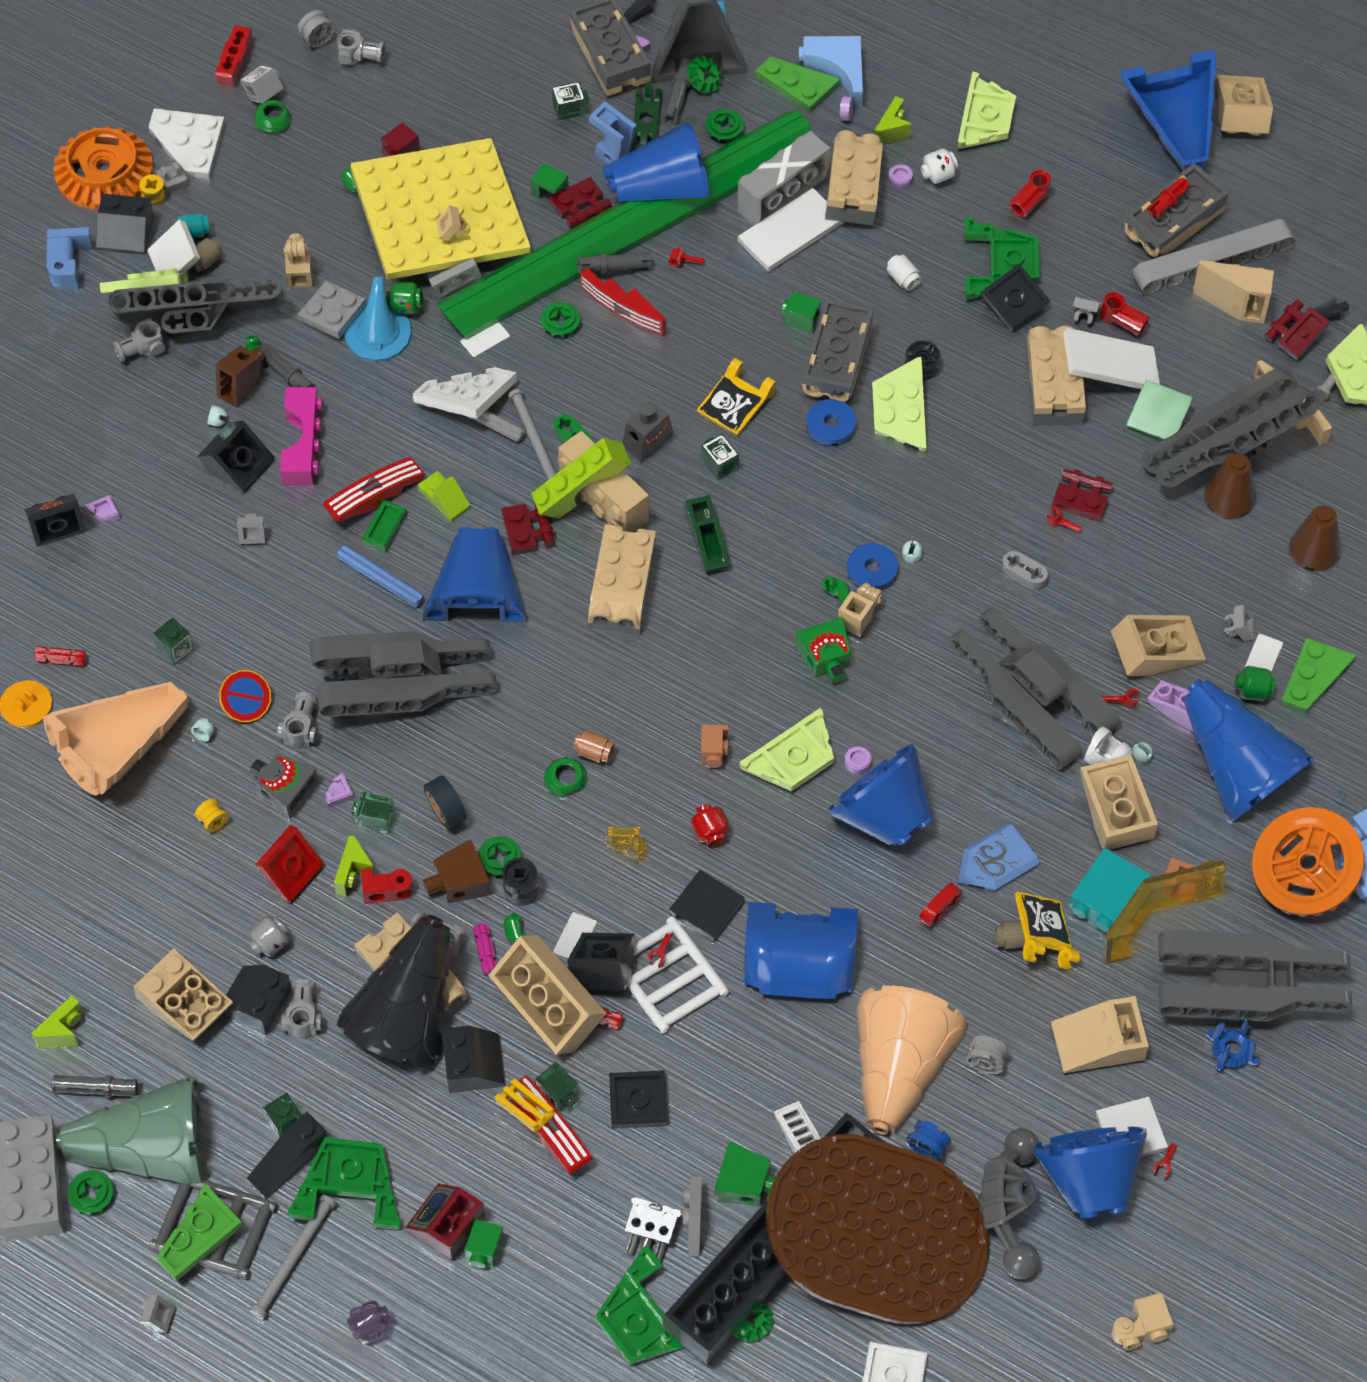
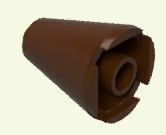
M1234 453L1229 455L1205 488V503L1213 509L1212 512L1215 515L1225 519H1237L1243 514L1249 513L1254 507L1256 494L1251 463L1243 454Z
M1318 506L1314 508L1292 535L1289 553L1292 560L1298 566L1304 569L1306 567L1313 568L1314 571L1320 572L1328 570L1336 564L1341 554V543L1337 514L1331 507Z

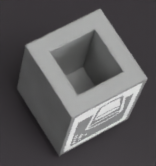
M264 65L259 66L240 80L250 101L261 104L283 89L280 82L281 76L278 71Z

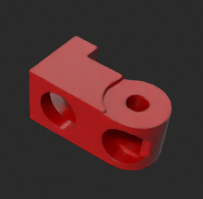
M372 868L361 869L364 904L404 900L412 894V876L407 870L397 869L392 873L372 875Z

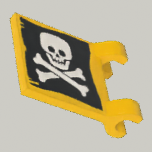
M734 358L724 376L696 412L738 437L764 402L775 394L777 388L774 387L776 381L769 377L764 380L759 390L741 380L739 377L744 372V369L741 368L743 362Z
M1016 892L1015 899L1025 937L1023 948L1024 960L1035 962V953L1043 955L1045 948L1059 951L1058 966L1069 970L1071 968L1070 961L1079 962L1080 954L1071 945L1061 901Z

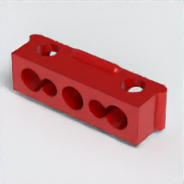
M234 25L215 71L218 84L235 86L253 42L252 28Z

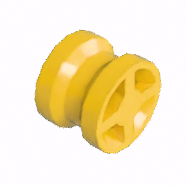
M152 174L141 179L139 183L141 196L151 198L152 206L161 204L166 198L162 178Z
M214 798L203 802L195 811V817L199 821L204 822V828L209 833L221 829L229 819V814L225 810L220 809L219 802Z

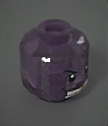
M371 1300L353 1308L350 1311V1318L347 1319V1324L355 1341L360 1339L361 1342L366 1344L385 1336L389 1331L387 1323L391 1322L392 1318L386 1305L380 1307L376 1301Z

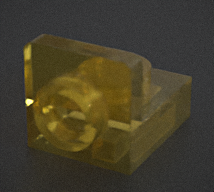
M607 827V848H613L617 851L633 849L634 863H639V854H645V838L640 837V827Z

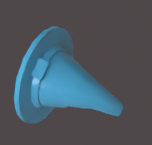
M376 276L373 277L367 305L345 331V340L351 352L359 358L372 362L387 361L398 356L408 346L411 338V327L405 314H395L391 306L387 305L383 277Z

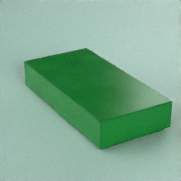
M383 500L361 539L362 545L386 553L407 514V509Z

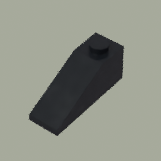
M308 1112L304 1113L285 1130L246 1178L247 1181L267 1199L317 1154L324 1138L328 1137L326 1129Z

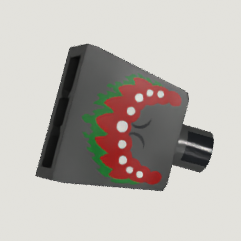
M651 401L642 404L639 410L625 424L623 445L626 452L641 463L673 434L669 415Z
M281 754L276 755L269 764L257 759L250 769V773L258 777L256 786L260 796L289 819L319 781L315 767Z

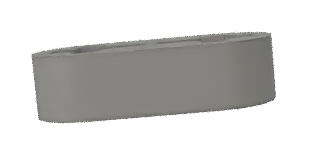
M1017 551L1008 552L1003 557L1002 571L1008 577L1032 590L1042 589L1046 585L1048 572L1043 565ZM1018 562V565L1009 566V563ZM1036 574L1040 575V578L1037 577L1035 578V580L1031 578V576H1035Z

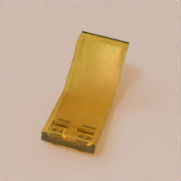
M1224 860L1217 862L1207 861L1200 866L1144 879L1106 933L1103 959L1105 965L1131 959L1132 955L1128 944L1149 913L1222 896L1227 871Z

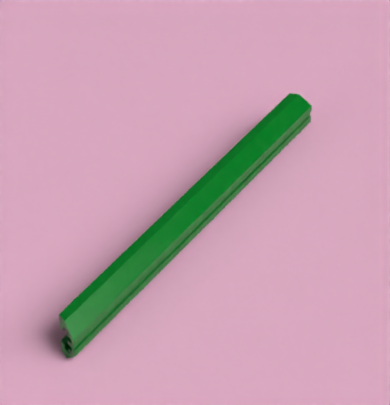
M799 110L785 112L701 158L706 170L709 197L622 201L530 251V253L515 259L438 301L437 304L463 336L469 339L580 278L581 272H578L577 265L581 264L576 262L577 257L598 256L599 253H605V255L624 254L737 192L738 182L744 175L750 174L762 162H767L773 158L779 150L790 146L799 136H804L809 131L812 132L811 124L802 116Z

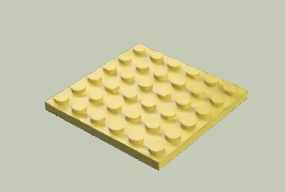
M491 138L350 163L351 173L387 280L452 268L472 257L476 263L530 253L531 246ZM451 205L457 207L459 216L465 218V222L461 227L466 228L467 232L462 237L453 235L449 241H445L439 237L437 219Z

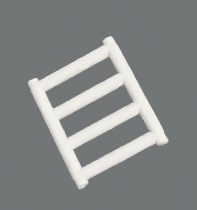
M674 916L666 920V925L636 942L634 956L661 941L666 933H674L682 945L664 955L665 964L663 967L658 968V963L661 960L659 958L634 973L627 985V988L662 1034L666 1033L670 1029L669 1026L716 996L721 995V997H724L730 992ZM689 953L697 966L647 996L639 983ZM703 974L713 985L665 1016H662L654 1006L657 1002Z

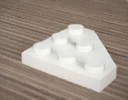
M154 109L149 123V132L153 138L159 141L163 150L173 161L175 160V162L179 163L185 176L210 179L225 125L224 117Z
M494 367L485 369V374L472 376L471 372L451 376V381L437 383L436 379L426 381L413 393V400L415 403L423 404L427 407H434L477 419L517 382L516 372Z

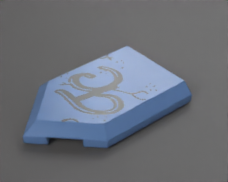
M1007 823L964 849L958 884L965 886L970 884L985 887L986 890L997 891L1039 866L1040 862L1014 826Z

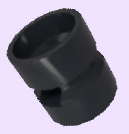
M522 857L513 858L508 861L502 870L504 896L513 905L525 906L532 903L537 898L539 892L536 866L530 860Z

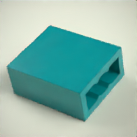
M1104 848L1072 893L1068 908L1077 917L1086 918L1095 923L1096 927L1101 931L1116 935L1147 890L1151 874Z

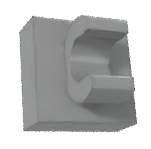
M173 162L172 165L165 168L162 166L160 170L156 171V175L161 177L164 182L166 194L188 186V179L178 162Z
M1075 297L1073 308L1077 310L1074 314L1075 322H1078L1081 314H1087V325H1091L1093 322L1092 314L1098 315L1100 303Z
M246 513V517L237 518L240 544L265 543L266 535L263 516L257 517V513Z
M1244 604L1234 606V614L1225 616L1226 622L1233 624V626L1225 628V632L1230 637L1239 635L1243 641L1253 640V615Z
M149 1294L147 1301L141 1303V1306L144 1307L142 1316H137L136 1320L157 1333H167L175 1305L158 1294Z

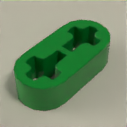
M560 415L555 419L554 434L563 444L580 431L592 440L590 434L572 416ZM562 425H563L564 427H568V426H569V427H570V432H569L566 428H562V429H561V426H562Z

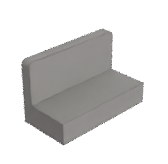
M472 257L452 268L433 271L427 277L438 299L482 278V275Z

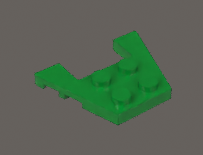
M964 218V240L990 242L991 276H965V300L982 297L981 292L1019 263L1034 282L1039 283L1038 237L1009 228L1008 231L994 228L991 223H988V225L974 222V218Z
M325 1137L288 1210V1218L313 1221L316 1195L323 1193L375 1199L376 1207L373 1228L399 1230L400 1220L395 1207L394 1194H392L382 1144Z
M647 1244L641 1249L632 1265L629 1266L625 1275L594 1317L595 1322L629 1365L685 1347L662 1328L664 1314L640 1285V1283L662 1267L661 1262Z

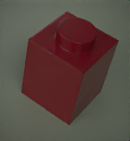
M403 122L381 137V151L384 157L420 151L419 136Z

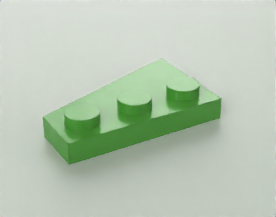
M769 57L755 70V77L809 113L840 85V78L774 57Z

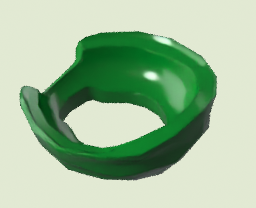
M269 100L257 107L254 114V122L260 130L276 133L284 131L290 126L292 115L289 109L281 102ZM269 106H278L284 110L280 116L275 118L267 117L263 112Z
M568 757L552 761L544 774L546 788L559 797H564L565 794L577 789L582 790L588 780L587 770L582 763ZM562 765L572 766L576 771V782L571 785H563L555 775L558 767Z

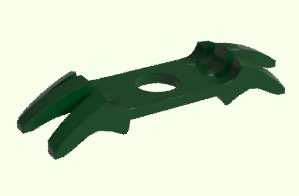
M651 82L646 84L644 101L641 100V87L636 88L634 113L636 130L634 132L631 152L636 150L637 136L641 137V146L647 143L648 137H652V140L657 138L662 89L657 88L655 101H651ZM642 114H650L653 120L645 123L639 117Z

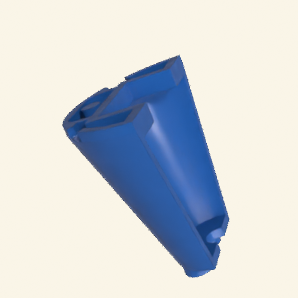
M690 123L681 124L614 162L603 166L605 180H608L611 193L615 192L618 201L701 198L710 196L706 170L701 159V149Z
M462 527L458 530V534L451 544L424 608L423 621H449V608H499L501 622H527L526 612L505 541L499 535L498 529L494 527L486 529Z

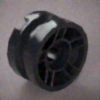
M925 340L911 343L906 350L905 364L917 357H921L924 360L922 362L923 380H928L930 376L934 377L938 373L941 355L938 347L932 342Z

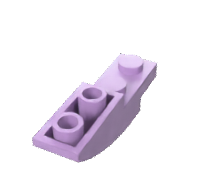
M1161 680L1148 696V702L1167 717L1194 733L1183 698L1190 692Z

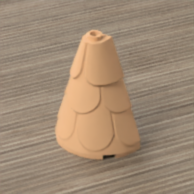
M172 682L127 691L123 695L95 700L88 704L54 711L44 716L43 722L51 746L57 745V752L61 754L58 760L66 772L86 792L98 795L106 793L114 784L118 783L133 765L142 759L152 745L165 736L187 710L189 700L187 694L182 689H178Z
M882 986L881 991L869 988L861 994L857 1006L860 1037L859 1052L863 1074L861 1088L866 1127L880 1135H894L922 1100L924 1091L940 1073L943 1064L964 1038L967 1028L966 1019L959 1010H954L953 1012L947 1008V1001L930 993L902 986Z

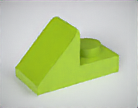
M895 96L875 128V135L881 139L883 145L910 138L911 123L904 120L906 110H903L904 99Z
M436 471L418 484V490L450 522L471 508L453 476L446 479L440 472Z
M349 835L334 880L336 895L347 897L349 888L355 886L357 874L361 875V869L372 868V875L375 874L373 864L355 836Z
M71 995L31 1033L38 1048L78 1046L75 1035L68 1029L75 1026L83 1014L80 1002Z

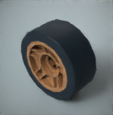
M441 775L423 786L430 806L446 829H451L467 819L460 798L444 776Z

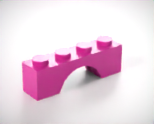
M286 387L284 409L287 423L297 426L303 433L297 443L281 451L280 474L282 485L313 486L314 476H318V460H315V454L320 453V441L316 439V433H321V419L317 418L318 412H322V397L317 396L316 387Z

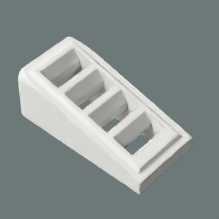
M799 1101L773 1112L793 1154L808 1143L821 1139ZM794 1111H796L798 1114L787 1120H785L783 1117L784 1115H787ZM799 1120L802 1121V1124L797 1125L793 1128H789L788 1126ZM803 1129H806L807 1131L796 1137L794 1136V1133L799 1132ZM809 1137L811 1139V1141L804 1143L802 1145L798 1143Z

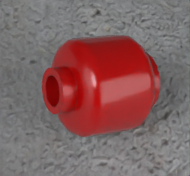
M710 803L696 809L697 814L691 818V825L698 841L707 843V846L725 840L730 826L723 809L716 806L711 807Z

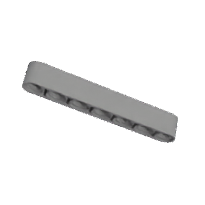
M1277 219L1142 262L1133 269L1132 275L1143 294H1153L1195 280L1199 260L1243 265L1284 252L1295 244L1296 239L1285 220Z

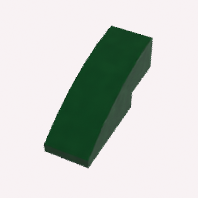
M710 495L685 500L684 509L705 572L729 567L731 564L718 516L716 517Z

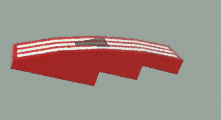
M589 268L580 273L581 288L598 303L640 328L661 336L666 334V318L635 288L626 293L612 278L603 283Z
M410 456L368 474L325 500L323 506L336 522H340L377 509L380 501L400 495L403 487L422 481L425 472Z
M527 1075L519 1079L518 1081L554 1109L555 1115L536 1134L540 1143L570 1175L593 1160L591 1154L572 1128ZM515 1091L516 1094H518L520 1097H522L525 1101H527L529 1104H531L534 1108H536L538 1111H540L543 1115L545 1114V1113L542 1112L539 1108H537L535 1105H533L530 1101H528L526 1098H524L521 1094H519L517 1091ZM510 1097L508 1098L514 1106H516L524 1114L530 1117L533 1121H538L537 1118H535L532 1114L523 1109L518 1103H516Z

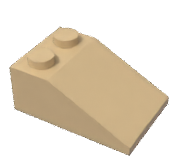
M1217 75V108L1221 131L1229 134H1236L1238 132H1248L1251 135L1269 134L1273 105L1264 78Z
M1127 615L1111 630L1127 676H1151L1201 664L1206 661L1189 615Z
M1132 755L1080 767L1094 829L1102 850L1104 848L1111 850L1154 839L1158 822Z

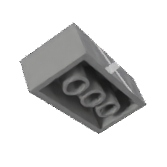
M811 131L804 136H799L790 146L779 150L773 158L767 162H762L756 170L744 175L739 180L737 212L754 226L805 192L822 184L829 179L830 147Z
M51 1115L0 1122V1226L6 1241L64 1233L59 1157L55 1142L57 1129Z

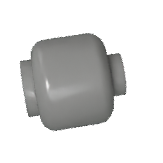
M266 916L250 929L249 935L252 941L249 945L259 956L264 953L269 957H273L289 943L288 934H290V931L277 916L274 918Z

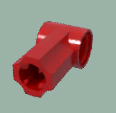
M1035 170L1030 174L1029 181L1009 202V207L1013 210L1014 214L1020 218L1022 216L1026 217L1039 202L1048 198L1051 176L1047 171Z
M1110 292L1105 295L1099 313L1101 320L1107 324H1118L1137 336L1141 335L1149 323L1150 317L1128 305L1124 296L1120 293Z

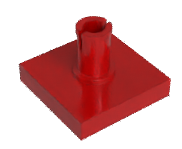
M289 825L255 865L283 901L290 903L324 863L297 827Z

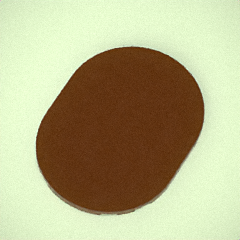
M837 1134L812 1141L800 1148L783 1164L775 1176L766 1205V1226L772 1250L784 1271L800 1288L827 1303L899 1324H919L936 1320L959 1307L972 1294L982 1277L987 1262L988 1231L983 1226L984 1220L977 1198L971 1189L967 1188L955 1175L956 1173L952 1169L926 1155L869 1137L853 1134Z

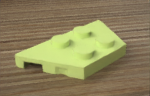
M973 71L958 138V149L1008 139L1016 95L1001 89L999 85L992 81L990 83L983 81L979 78L980 74Z
M177 268L128 274V279L99 284L101 293L113 292L118 289L181 284L189 281L187 272L177 273Z
M1360 324L1326 357L1325 362L1345 403H1362L1367 406V333L1363 325Z
M917 357L872 382L874 426L876 434L892 437L899 443H907L918 447L920 451L926 452L922 359Z
M819 708L740 761V769L789 791H793L833 764L834 756L829 744V735L825 727L822 709Z

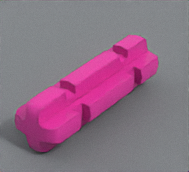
M479 923L473 927L474 938H477L475 942L479 960L483 961L480 963L482 973L488 976L497 965V961L493 960L496 957L491 937L488 938L490 936L489 926Z

